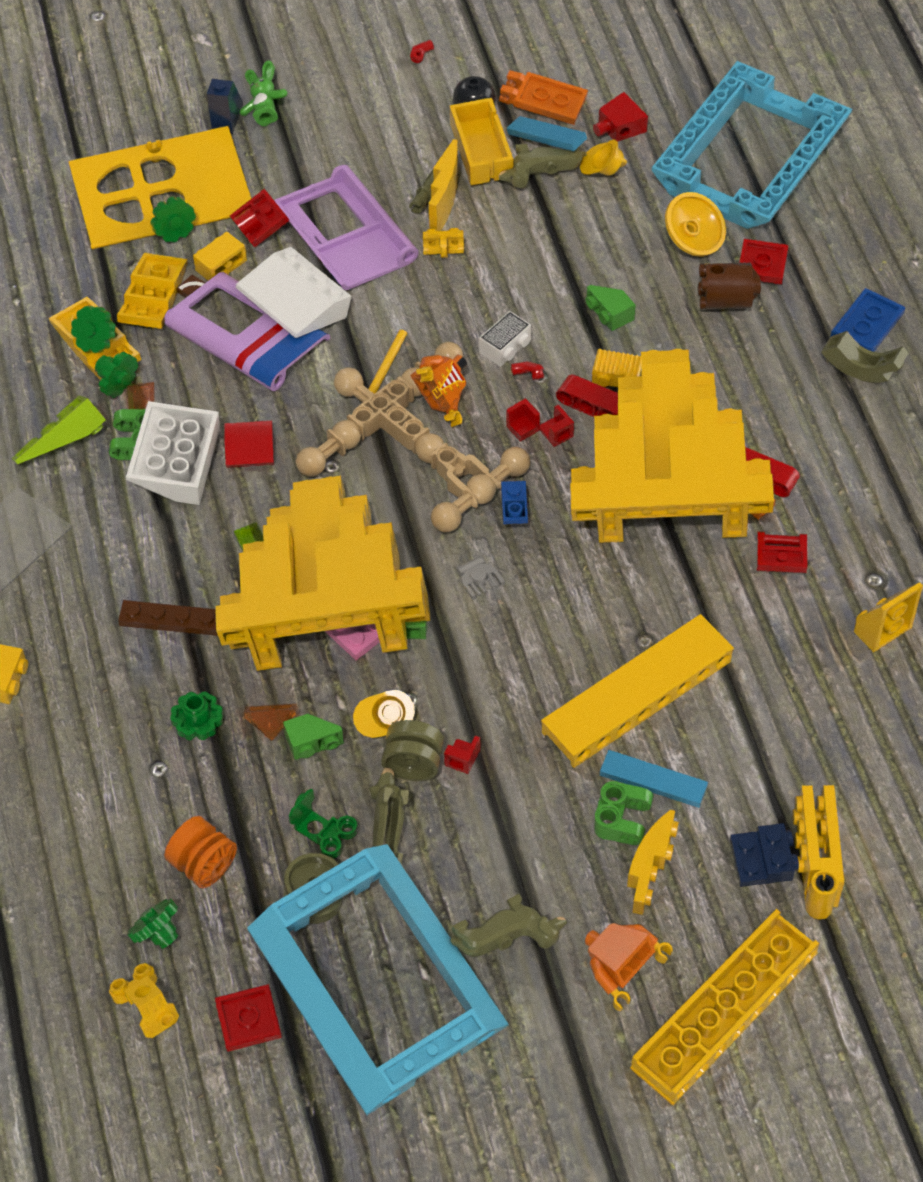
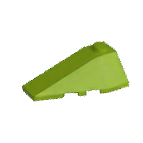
M79 395L56 415L59 419L58 421H53L41 429L40 434L42 436L39 439L37 437L31 439L11 459L16 464H20L86 437L89 434L95 435L103 428L102 423L106 419L88 398Z

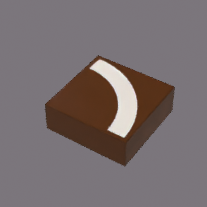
M192 274L177 287V292L187 298L204 285L205 282Z

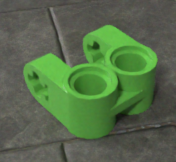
M120 409L114 413L113 427L119 431L133 433L131 438L119 437L110 441L109 455L112 458L131 460L146 409Z
M610 781L604 784L601 788L600 799L595 811V834L604 840L629 845H640L645 834L644 826L622 818L626 808L638 811L650 810L654 797L653 793L648 789L617 781ZM615 797V798H617L618 800L612 801V800H609L608 798ZM604 820H610V821H612L613 823L606 824V823H604V822H602V821H604Z

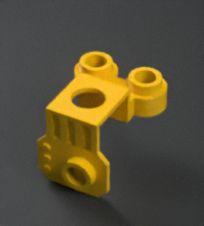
M142 963L135 967L132 981L128 982L123 978L114 980L110 984L109 993L116 1004H124L126 1002H129L131 1005L135 1004L142 1016L139 1025L146 1038H154L174 1025L178 1020L179 1014L174 1004L166 1002L163 993L155 985L157 975L154 968L146 963Z

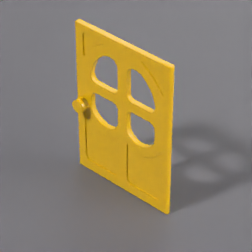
M228 126L162 141L159 139L152 143L150 141L139 146L68 161L90 239L91 249L156 235L150 224L151 219L155 217L152 213L153 207L150 200L154 195L167 192L181 194L185 202L194 208L196 218L191 222L193 226L231 218L229 215L251 199ZM166 160L175 167L176 171L172 178L150 184L145 182L141 170V165L147 161L159 162ZM120 167L129 168L134 183L132 188L105 194L97 190L98 184L108 173ZM137 200L140 203L144 218L138 223L119 222L107 217L104 209L109 205Z

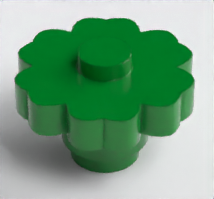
M169 197L167 202L160 201L152 211L155 216L150 221L152 230L165 242H177L179 237H187L194 228L191 223L196 218L194 208L181 197Z
M84 306L76 313L77 319H74L71 323V334L77 338L76 345L84 352L101 353L109 349V340L115 338L116 327L110 320L111 314L103 307Z
M126 352L118 353L114 358L105 355L100 357L95 364V371L102 378L99 382L100 391L112 398L120 396L124 389L130 387L136 377L134 372L138 368L137 359Z
M189 692L179 697V705L171 708L170 719L172 726L176 727L177 734L180 737H184L189 741L195 737L199 740H205L208 737L214 736L216 733L215 727L223 724V709L217 704L216 697L207 692H201L200 694Z
M165 899L154 907L147 909L134 923V926L129 929L127 935L134 943H141L149 938L155 946L159 945L161 949L166 948L178 937V933L175 931L176 926L171 922V916L178 911V906L172 899Z

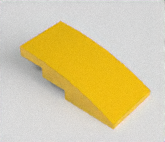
M456 139L452 140L433 167L434 181L431 184V200L428 203L429 229L441 231L454 205L458 184V140Z
M144 253L130 275L131 284L124 294V304L117 314V322L162 329L165 324V314L169 309H172L177 297V287L182 283L188 259Z
M89 297L81 299L49 318L50 323L68 346L100 380L102 378L95 371V364L104 355L114 358L116 354L126 352L135 357L137 362L141 361L140 353L127 342L126 336L117 327H115V338L109 340V349L101 353L84 352L76 345L77 338L71 334V323L74 319H77V311L84 306L99 307Z

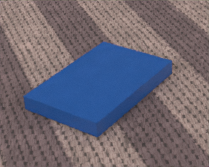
M865 288L833 328L830 337L848 331L859 345L875 352L905 313L906 307Z

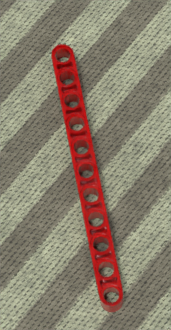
M568 375L556 392V398L562 404L592 417L603 414L618 415L617 392L577 375ZM745 447L746 461H751L752 459L770 460L773 494L779 497H788L800 478L799 472L790 465Z

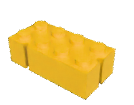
M492 98L450 105V126L454 138L458 140V150L470 185L490 182L491 178L494 181H498L499 174L502 171L513 168V156Z

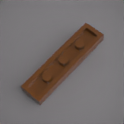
M123 600L118 619L119 626L218 636L216 632V609Z

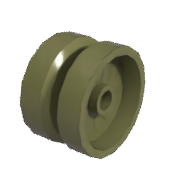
M401 720L392 723L386 735V746L383 749L381 759L382 767L391 768L395 777L404 780L427 781L434 778L438 774L440 755L444 744L443 734L434 726L421 721Z
M308 853L297 857L290 862L285 871L284 897L339 864L333 858L320 853ZM343 897L311 915L309 924L323 923L337 915L342 906Z

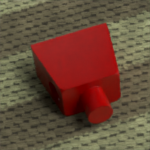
M623 92L599 109L598 123L593 125V130L598 137L607 133L618 142L646 133L648 115Z

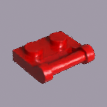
M757 531V571L807 573V534H799V536L765 534V532ZM776 545H793V546H776Z

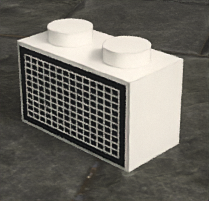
M509 311L479 337V353L501 367L506 361H510L522 347H526L531 340V324Z

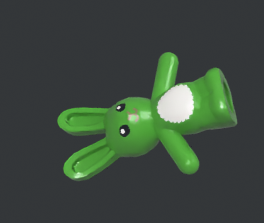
M271 61L264 63L262 77L260 78L251 69L245 73V78L250 84V93L253 99L240 109V115L246 116L252 110H255L253 118L261 126H267L277 121L278 115L273 99L285 98L288 94L285 89L274 90L272 78L275 66Z

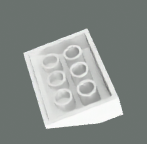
M292 247L273 253L241 279L235 287L295 338L345 319L351 301L350 294Z
M148 401L126 480L173 501L200 505L220 431L219 412Z

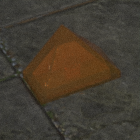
M154 382L130 383L127 386L129 409H146L148 401L154 402Z
M296 703L245 706L244 718L272 741L284 728L283 722L292 719L296 715L297 706Z

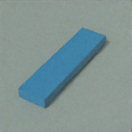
M519 116L506 128L509 135L575 151L587 140L586 132Z
M608 750L600 769V776L624 784L642 787L650 790L652 793L700 808L708 787L707 781Z

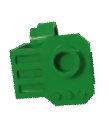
M309 789L305 793H301L296 799L295 806L289 814V822L291 825L294 824V830L318 844L321 854L335 859L342 852L340 838L349 840L356 836L358 832L357 821L352 816H342L339 819L332 816L328 821L312 811L314 791ZM318 821L323 825V829L317 834H312L307 829L309 823ZM345 828L352 829L349 832H343ZM330 847H333V848L336 849L335 851H332V852H328V851H327V849L330 848Z

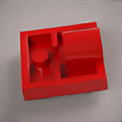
M265 189L229 215L254 248L290 221Z

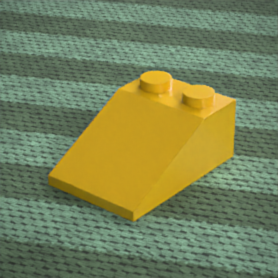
M919 582L895 593L888 599L883 598L875 607L869 611L864 610L857 616L854 633L873 653L912 628L923 585Z

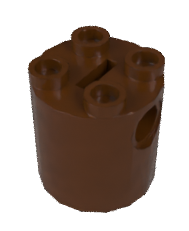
M750 262L699 264V277H702L701 282H698L700 310L751 308L753 299L761 293V278Z

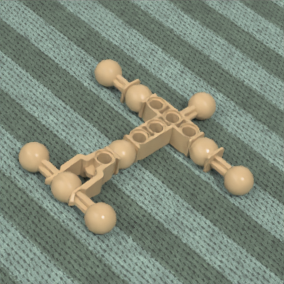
M453 342L440 344L434 354L450 357L451 359L456 355L464 357L460 346ZM419 361L415 363V367L407 369L401 377L399 376L397 380L389 382L375 394L363 385V377L358 370L349 367L339 370L334 378V387L337 392L345 397L355 396L363 403L354 409L352 415L349 414L347 416V420H342L336 423L332 430H327V441L318 448L306 447L297 454L295 462L301 474L307 477H315L321 474L325 469L326 459L336 451L344 456L346 450L356 447L360 440L363 441L365 437L372 435L382 428L405 448L417 454L420 460L431 463V468H436L437 473L447 482V490L458 497L453 503L442 502L436 505L431 513V522L437 530L451 532L460 525L463 512L471 506L477 508L478 504L490 502L495 496L496 489L501 488L503 480L508 476L519 477L529 469L531 461L526 450L520 447H510L503 452L500 465L489 473V469L474 455L469 454L465 456L455 448L448 446L446 442L444 443L440 436L430 433L429 428H424L423 423L406 410L409 402L412 403L414 401V397L422 395L410 376L420 367ZM467 474L473 475L467 482V485L457 478Z

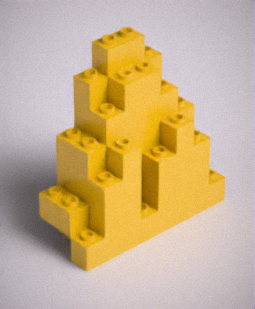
M676 348L667 351L649 350L641 352L642 376L628 375L618 377V415L603 414L601 416H594L595 468L581 466L571 469L572 521L597 520L599 543L624 542L622 519L722 515V538L747 537L748 514L773 513L774 494L770 460L752 459L751 461H746L742 410L728 408L718 411L714 373L698 372L691 374L689 349L682 350Z
M341 475L293 482V490H290V506L270 509V517H266L267 525H263L264 541L243 544V552L239 553L241 593L220 596V605L215 606L216 632L221 645H230L231 650L249 647L257 671L282 667V659L275 638L375 624L382 653L408 649L405 622L430 621L428 594L422 568L409 567L400 570L399 551L392 522L372 525L367 495L345 498Z

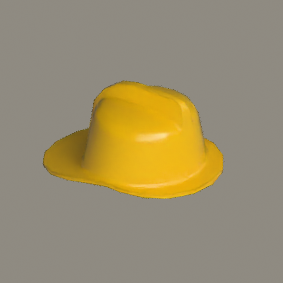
M613 139L589 149L586 152L587 155L580 162V170L585 175L601 173L610 176L616 173L619 168L625 166L627 161L624 158L623 152L618 148V142Z
M397 690L373 695L360 701L355 707L353 723L357 731L364 736L370 738L382 737L387 735L388 728L392 723L401 720H413L415 713L414 704L408 695Z

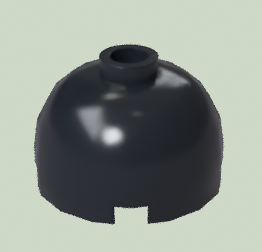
M479 76L466 77L460 80L454 88L453 104L492 98L495 105L494 89L485 78Z

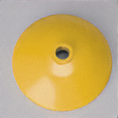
M685 192L676 196L668 204L665 212L666 229L673 242L681 250L693 256L704 257L713 254L722 246L726 237L725 220L719 208L709 198L699 193Z

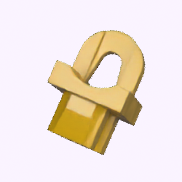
M450 228L448 231L427 229L426 232H423L424 255L441 254V258H448L447 254L464 253L463 230L458 228Z

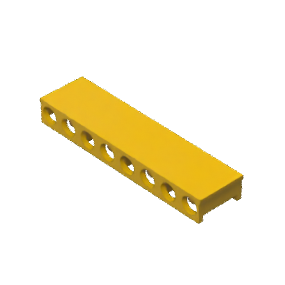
M700 614L541 720L542 734L544 736L547 735L571 761V766L575 768L729 664L734 647Z
M778 909L745 940L632 1057L630 1069L672 1106L817 955L819 942L810 940L780 915L781 912Z

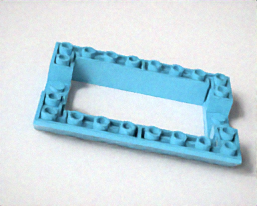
M737 61L652 166V172L667 192L674 197L685 192L699 193L714 202L724 219L747 229L770 222L852 113V109L815 93L811 95L806 103L774 90L775 76ZM743 101L811 129L760 198L743 188H740L734 197H731L701 184V170L692 167Z
M388 844L366 848L271 904L247 927L252 938L366 1116L413 1087L416 1079L459 1052L461 1055L465 1054L509 1025L458 948L451 944L450 936ZM379 879V883L466 1011L378 1068L289 933L292 930L296 932L308 925L311 915L352 891L355 895H358L368 889L370 884Z

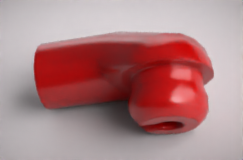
M428 40L413 46L410 59L414 63L422 62L424 54L434 50L433 42Z
M529 361L511 364L512 375L532 373L533 380L544 378V368L541 364Z

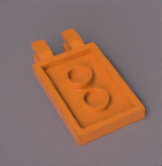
M509 70L506 85H502L500 89L499 101L508 105L512 104L513 107L575 125L587 98L588 90L531 72H527L525 76L522 73Z

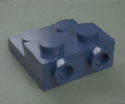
M784 823L758 826L755 832L730 834V844L740 887L793 881L795 870H798L799 863L797 854H791L790 846H793V836L791 830L785 829Z

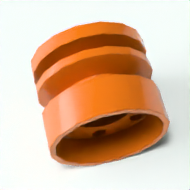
M195 816L184 822L176 830L166 846L164 856L169 864L178 871L185 872L188 879L203 889L211 886L224 875L235 858L237 846L225 834L216 832V827L203 817Z

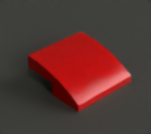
M272 420L225 423L226 468L274 465Z

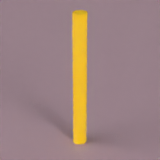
M400 329L390 346L368 388L372 393L378 392L407 336L405 330Z

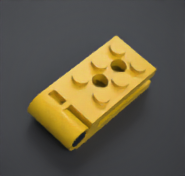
M813 785L802 786L800 796L795 797V809L792 812L793 825H797L798 833H795V848L800 849L797 872L802 873L806 912L812 918L825 919L830 916L833 907H838L844 886L834 785H823L821 796H817V809H815ZM819 848H821L822 858H820Z

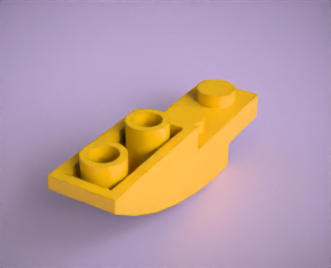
M669 810L650 828L636 850L627 882V887L636 889L632 913L643 915L645 905H651L653 890L649 889L650 881L656 882L658 869L664 870L666 860L671 861L674 845L669 843L671 837L676 838L679 822L674 821V810Z

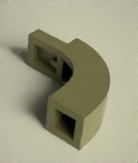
M848 331L831 336L821 351L825 358L841 372L861 381L872 383L888 381L893 372L903 367L904 360L909 353L903 346L883 353L869 351L859 345Z

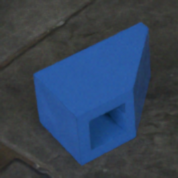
M526 481L501 482L503 524L528 523Z

